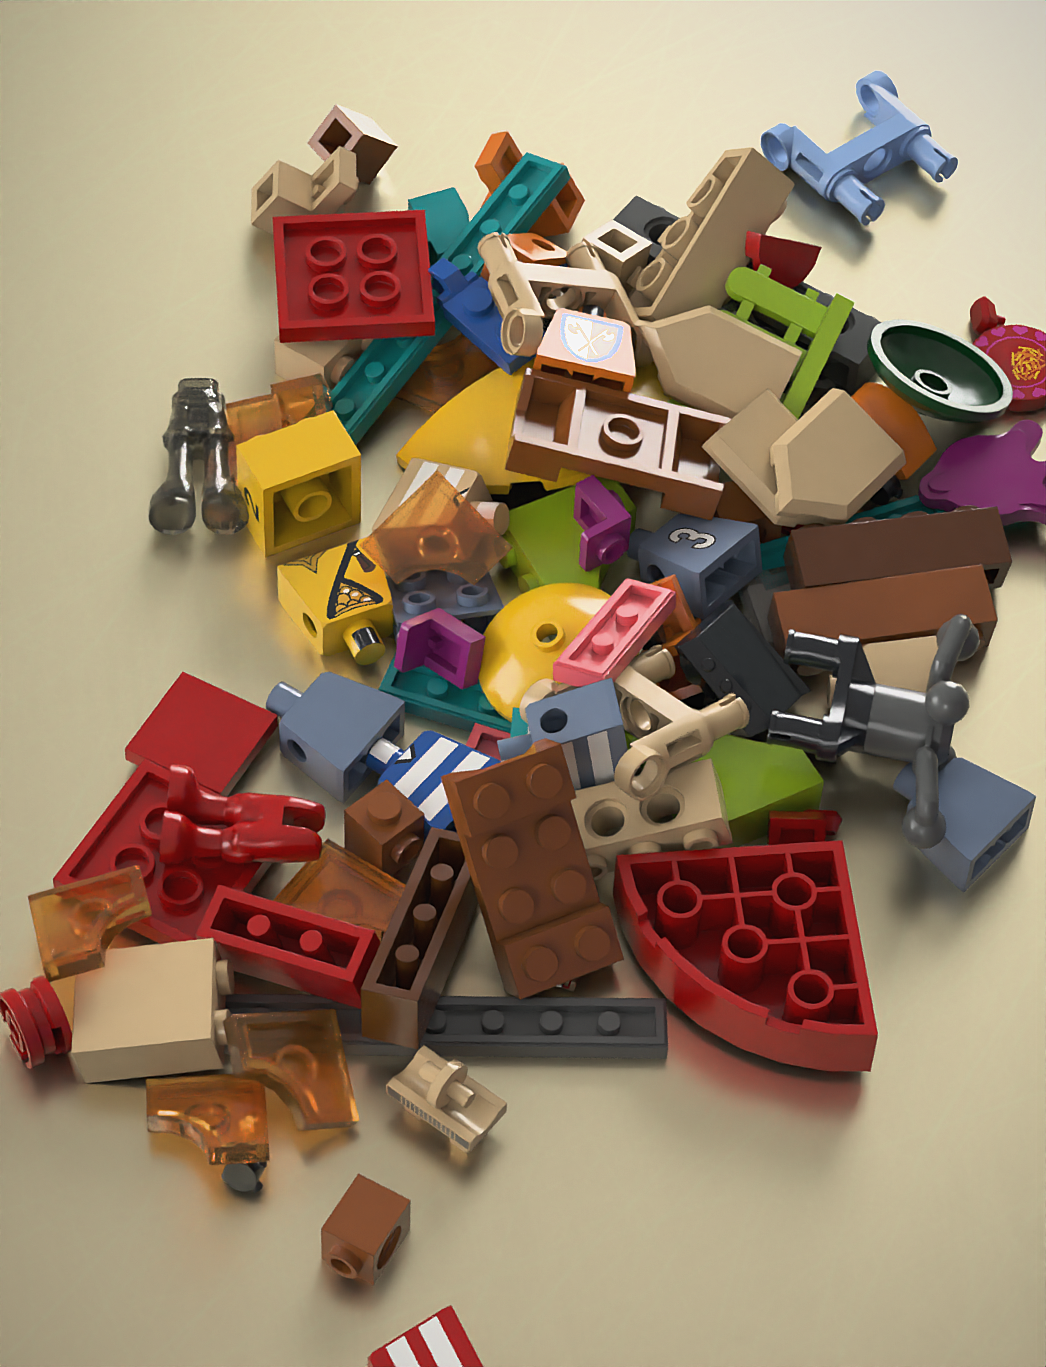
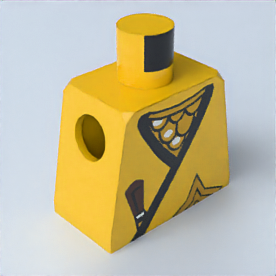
M373 536L277 566L278 600L320 655L331 656L350 649L356 663L359 665L372 664L384 655L385 646L381 639L388 637L393 632V602Z

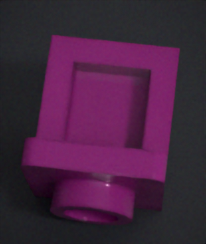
M594 475L576 483L573 518L585 530L581 534L579 565L586 572H589L602 564L615 562L624 552L629 550L631 515L625 510L618 494L613 490H607Z
M437 608L406 620L401 624L397 636L394 667L405 673L425 665L463 690L478 683L486 637L441 608Z

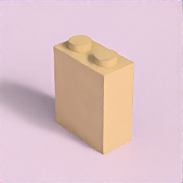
M214 938L76 953L71 1054L86 1083L224 1068V1045H231L233 1043V1022L229 1009H225L226 995L234 993L235 982L232 963L229 959L222 960Z

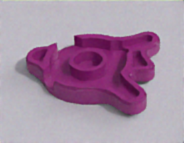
M1021 420L1004 434L975 435L956 441L942 453L935 468L921 479L918 489L920 501L930 509H939L946 512H951L954 508L966 505H974L978 508L997 506L1003 526L1021 521L1039 522L1046 525V461H1036L1032 458V455L1041 443L1042 428L1032 420Z

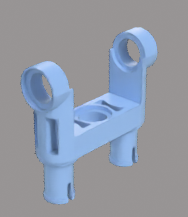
M880 70L871 72L856 83L858 101L867 112L864 116L875 127L829 153L824 152L795 125L790 127L785 123H779L763 132L760 137V145L765 158L780 171L791 168L825 200L831 202L839 201L863 225H869L870 220L874 222L881 215L885 207V201L877 197L864 185L906 160H913L936 183H942L944 178L946 180L949 179L958 166V159L932 138L929 125L899 100L893 81L886 73Z

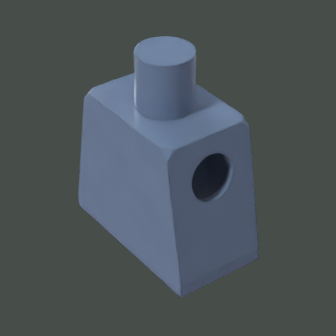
M332 672L321 673L304 693L281 681L272 689L266 702V710L277 714L281 718L279 738L280 751L283 756L343 804L373 771L366 766V758L374 744L381 738L396 744L404 735L405 701Z
M960 757L953 758L938 773L939 811L943 814L946 821L944 838L939 844L930 849L919 850L957 888L965 892L1029 828L1036 796L1020 786ZM911 762L900 771L893 784L894 790L910 800L907 812L916 806V776L912 771L913 763Z

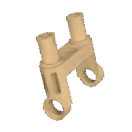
M493 232L480 240L477 249L490 273L488 288L503 319L501 342L507 354L527 357L535 355L543 337V322L541 318L553 319L556 310L563 308L578 311L585 305H596L605 311L607 318L625 322L630 326L636 367H647L654 361L640 331V326L650 323V321L639 320L619 278L614 273L606 271L598 255L597 248L593 243H589L587 246L586 242H580L572 246L565 256L569 267H559L518 261L511 247L509 237L505 233H501L499 237L498 232ZM570 287L562 296L548 299V296L555 290ZM637 336V345L635 349V340Z
M662 645L652 646L649 650L635 656L613 683L624 730L638 739L630 743L632 748L626 751L620 758L614 773L615 785L633 799L640 801L648 799L657 793L663 785L667 774L707 755L713 747L715 740L737 729L746 727L750 719L746 704L740 697L736 699V694H728L723 699L698 711L691 709L657 686L656 683L669 679L675 674V663L672 655L666 648L662 649ZM551 679L538 680L529 687L520 702L519 712L521 718L528 724L525 708L530 703L579 687L564 683L558 684ZM646 761L641 774L632 781L636 770Z

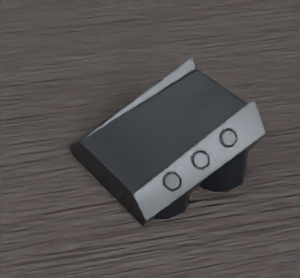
M732 600L722 603L674 646L680 655V666L686 679L692 684L699 685L706 695L703 708L732 693L736 694V699L740 697L746 704L750 717L749 724L742 729L731 732L730 734L752 737L769 729L773 709L786 712L802 695L811 692L809 687L793 671L789 664H783L784 659L761 635L753 623L737 608Z

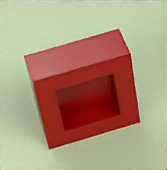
M769 810L767 845L825 841L827 822L825 813Z

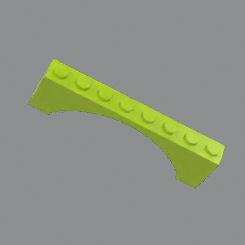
M597 477L607 490H613L618 494L625 510L631 515V535L635 530L636 506L618 481ZM575 486L509 510V525L506 532L494 539L496 556L500 564L505 569L510 567L517 577L521 594L534 588L554 583H580L601 590L612 563L602 564L589 572H586L579 565L581 534L585 530L573 518ZM550 635L548 637L553 641L557 635ZM624 730L627 750L632 748L630 743L638 739ZM727 734L714 741L713 747L707 755L693 761L697 762L711 758L722 784L733 843L718 846L717 848L740 847L766 836L769 810L803 812L806 809H820L824 780L803 750L774 744L772 746L766 745L765 742L752 741ZM646 761L642 763L640 766L642 770L646 765ZM672 814L673 819H674L678 814Z

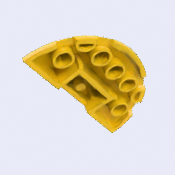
M535 357L512 375L498 368L465 388L432 415L396 454L397 464L404 469L407 468L412 458H420L474 470L482 476L490 494H508L513 486L512 483L541 481L546 490H554L575 485L591 476L561 468L557 482L504 470L517 395L526 367L533 369ZM654 361L647 367L635 366L636 373L631 390L632 394L664 402L671 399L664 395Z

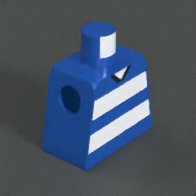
M432 730L422 732L405 751L389 740L381 738L374 744L366 758V766L381 775L378 785L387 779L425 814L424 843L431 827L457 832L440 776L452 772L484 769L501 762L494 757Z

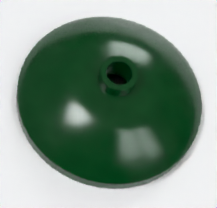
M892 319L876 325L869 336L867 352L874 370L888 388L909 403L921 415L943 421L980 423L1003 415L1012 401V386L1003 370L979 348L949 331L924 322Z

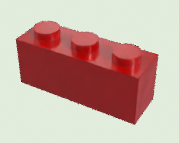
M221 885L217 886L195 934L197 939L214 938L222 960L229 959L232 963L233 971L361 1009V987L381 944L374 930Z

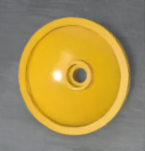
M580 583L548 584L519 595L495 615L483 634L486 639L478 679L487 700L502 717L512 722L513 707L520 708V702L529 687L538 680H553V663L611 597L609 594L598 588ZM550 635H557L551 642H542L543 639Z

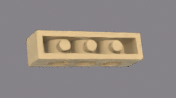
M711 758L689 763L667 774L663 785L657 793L642 801L635 800L615 785V781L576 790L577 798L571 800L594 880L604 877L608 872L615 871L616 855L715 849L718 846L733 843L722 784ZM678 814L668 823H658L666 815ZM614 827H622L617 834L603 837L608 830Z

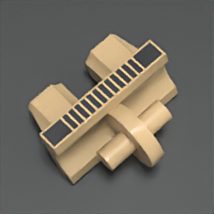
M425 1045L417 1051L408 1066L386 1084V1094L404 1105L405 1111L418 1120H425L448 1136L450 1142L465 1153L471 1152L507 1112V1102L467 1075L468 1068L465 1064L457 1059L448 1062Z

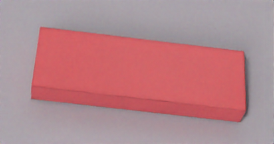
M625 579L553 663V680L579 688L610 678L613 679L614 683L676 608V592L640 581Z

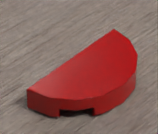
M747 231L745 255L752 258L754 271L757 272L760 264L772 269L768 278L793 289L803 282L811 272L822 247Z

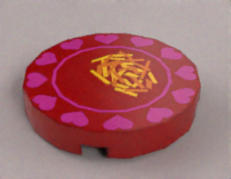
M1021 324L1000 325L984 331L972 344L988 355L1009 379L1013 390V398L1007 410L1013 412L1035 411L1045 407L1046 333L1040 329Z

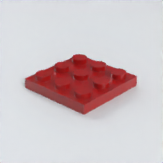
M425 210L272 217L280 343L435 336L431 273L428 272L430 261Z
M144 758L53 878L54 892L159 944L198 940L195 934L217 886L221 885L250 894L272 862L237 864L228 862L221 857L193 858L179 864L160 863L161 831L164 812L167 810L170 770ZM199 785L200 790L206 793L222 796ZM198 825L214 829L227 828L225 825Z

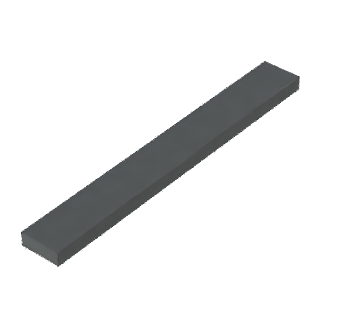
M313 994L226 995L225 1009H229L232 1017L233 1043L231 1045H224V1054L415 1056L423 1045L439 1056L667 1059L668 1053L666 998L526 997L520 1000L516 997L440 996L418 1049L362 1037L361 1009Z

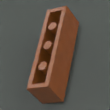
M982 564L774 592L767 615L774 649L783 659L789 629L839 639L840 634L859 637L862 647L871 643L936 636L943 623L949 621L957 614H964L971 619L972 624L978 630L980 640L978 651L984 646H989L998 619ZM789 663L793 671L802 676L816 675L824 671Z

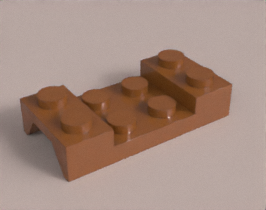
M526 367L516 399L504 470L557 482L561 468L662 492L660 508L712 521L723 492L724 484L718 483L720 466L702 448V445L730 421L731 418Z
M544 738L534 742L524 754L484 769L452 772L440 776L505 992L521 1000L624 960L609 906L600 902L571 804V800L576 799L577 796L561 743Z

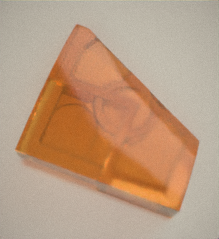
M321 373L270 384L271 394L226 403L231 441L226 444L232 487L235 491H238L237 444L246 442L257 435H266L294 425L305 418L316 417L332 411L331 390Z

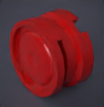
M40 975L33 978L30 988L27 987L20 991L9 988L0 992V1013L3 1022L8 1024L11 1032L9 1037L21 1060L29 1058V1061L26 1062L27 1068L32 1069L43 1064L45 1056L55 1053L58 1055L71 1052L72 1031L56 992L45 976Z

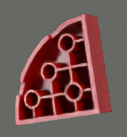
M843 840L616 855L612 894L621 929L640 966L668 1000L701 1027L738 1048L771 1060L823 1071L871 1072L878 1031Z

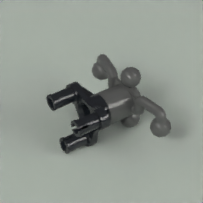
M957 614L949 621L943 623L936 635L938 650L931 665L926 692L876 683L859 637L840 634L839 639L789 629L783 664L791 663L831 671L832 677L837 678L830 714H824L823 719L785 713L773 709L766 745L772 746L774 744L800 749L806 753L816 754V758L819 761L835 764L837 758L848 751L913 763L912 771L916 776V806L905 814L902 820V832L909 844L919 849H930L939 844L946 833V821L943 814L939 811L938 773L953 758H957L956 752L951 746L954 724L964 718L970 707L967 691L961 684L951 681L956 662L965 661L972 657L980 644L978 630L972 624L971 619L967 615Z

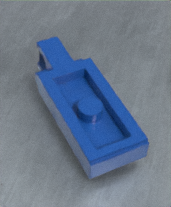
M444 257L428 269L433 281L432 288L440 294L436 299L439 306L443 309L445 319L507 374L512 375L536 356V353L530 357L510 355L503 349L501 342L503 319L491 296L488 282L482 276L479 278L472 271L463 276L460 269Z

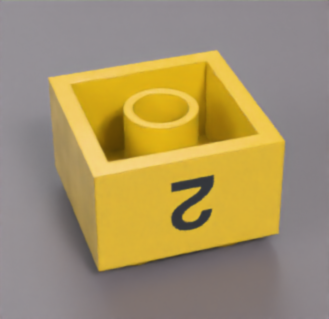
M334 410L316 417L305 418L294 425L266 435H257L246 442L236 445L239 514L265 558L361 523V454Z

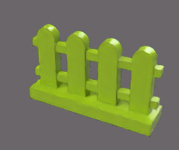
M760 264L757 272L747 267L735 268L729 274L725 288L727 294L732 299L741 303L736 315L726 310L720 311L802 351L801 357L789 379L791 384L786 394L783 393L780 398L782 404L799 419L855 302L836 293L830 305L826 307L816 302L820 293L808 288L805 294L802 295L768 278L772 269ZM754 309L788 326L784 337L781 338L748 322L747 320L752 310ZM800 333L812 338L807 350L795 345ZM673 399L667 401L668 403L687 407Z

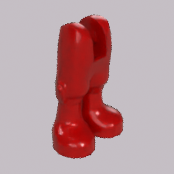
M172 764L168 785L167 810L164 812L161 831L160 863L179 864L193 858L221 857L228 862L237 864L317 861L322 852V839L317 833L325 825V807L318 802L286 795L247 792L225 797L209 794L200 790L193 768L187 765ZM198 825H225L227 828L214 829Z

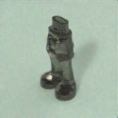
M182 379L178 383V392L171 398L172 412L168 428L162 435L163 445L168 450L167 477L165 482L152 495L148 507L149 522L154 529L169 535L184 533L192 527L196 518L193 460L201 459L204 460V476L201 491L202 520L206 528L214 533H236L248 523L249 513L241 491L232 482L230 477L229 450L234 446L235 435L229 428L225 412L226 398L219 392V383L215 379Z

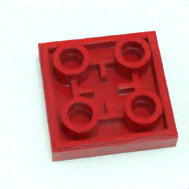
M182 671L125 747V758L127 761L138 766L145 758L170 771L172 764L187 765L193 768L199 785L227 797L278 727V715Z

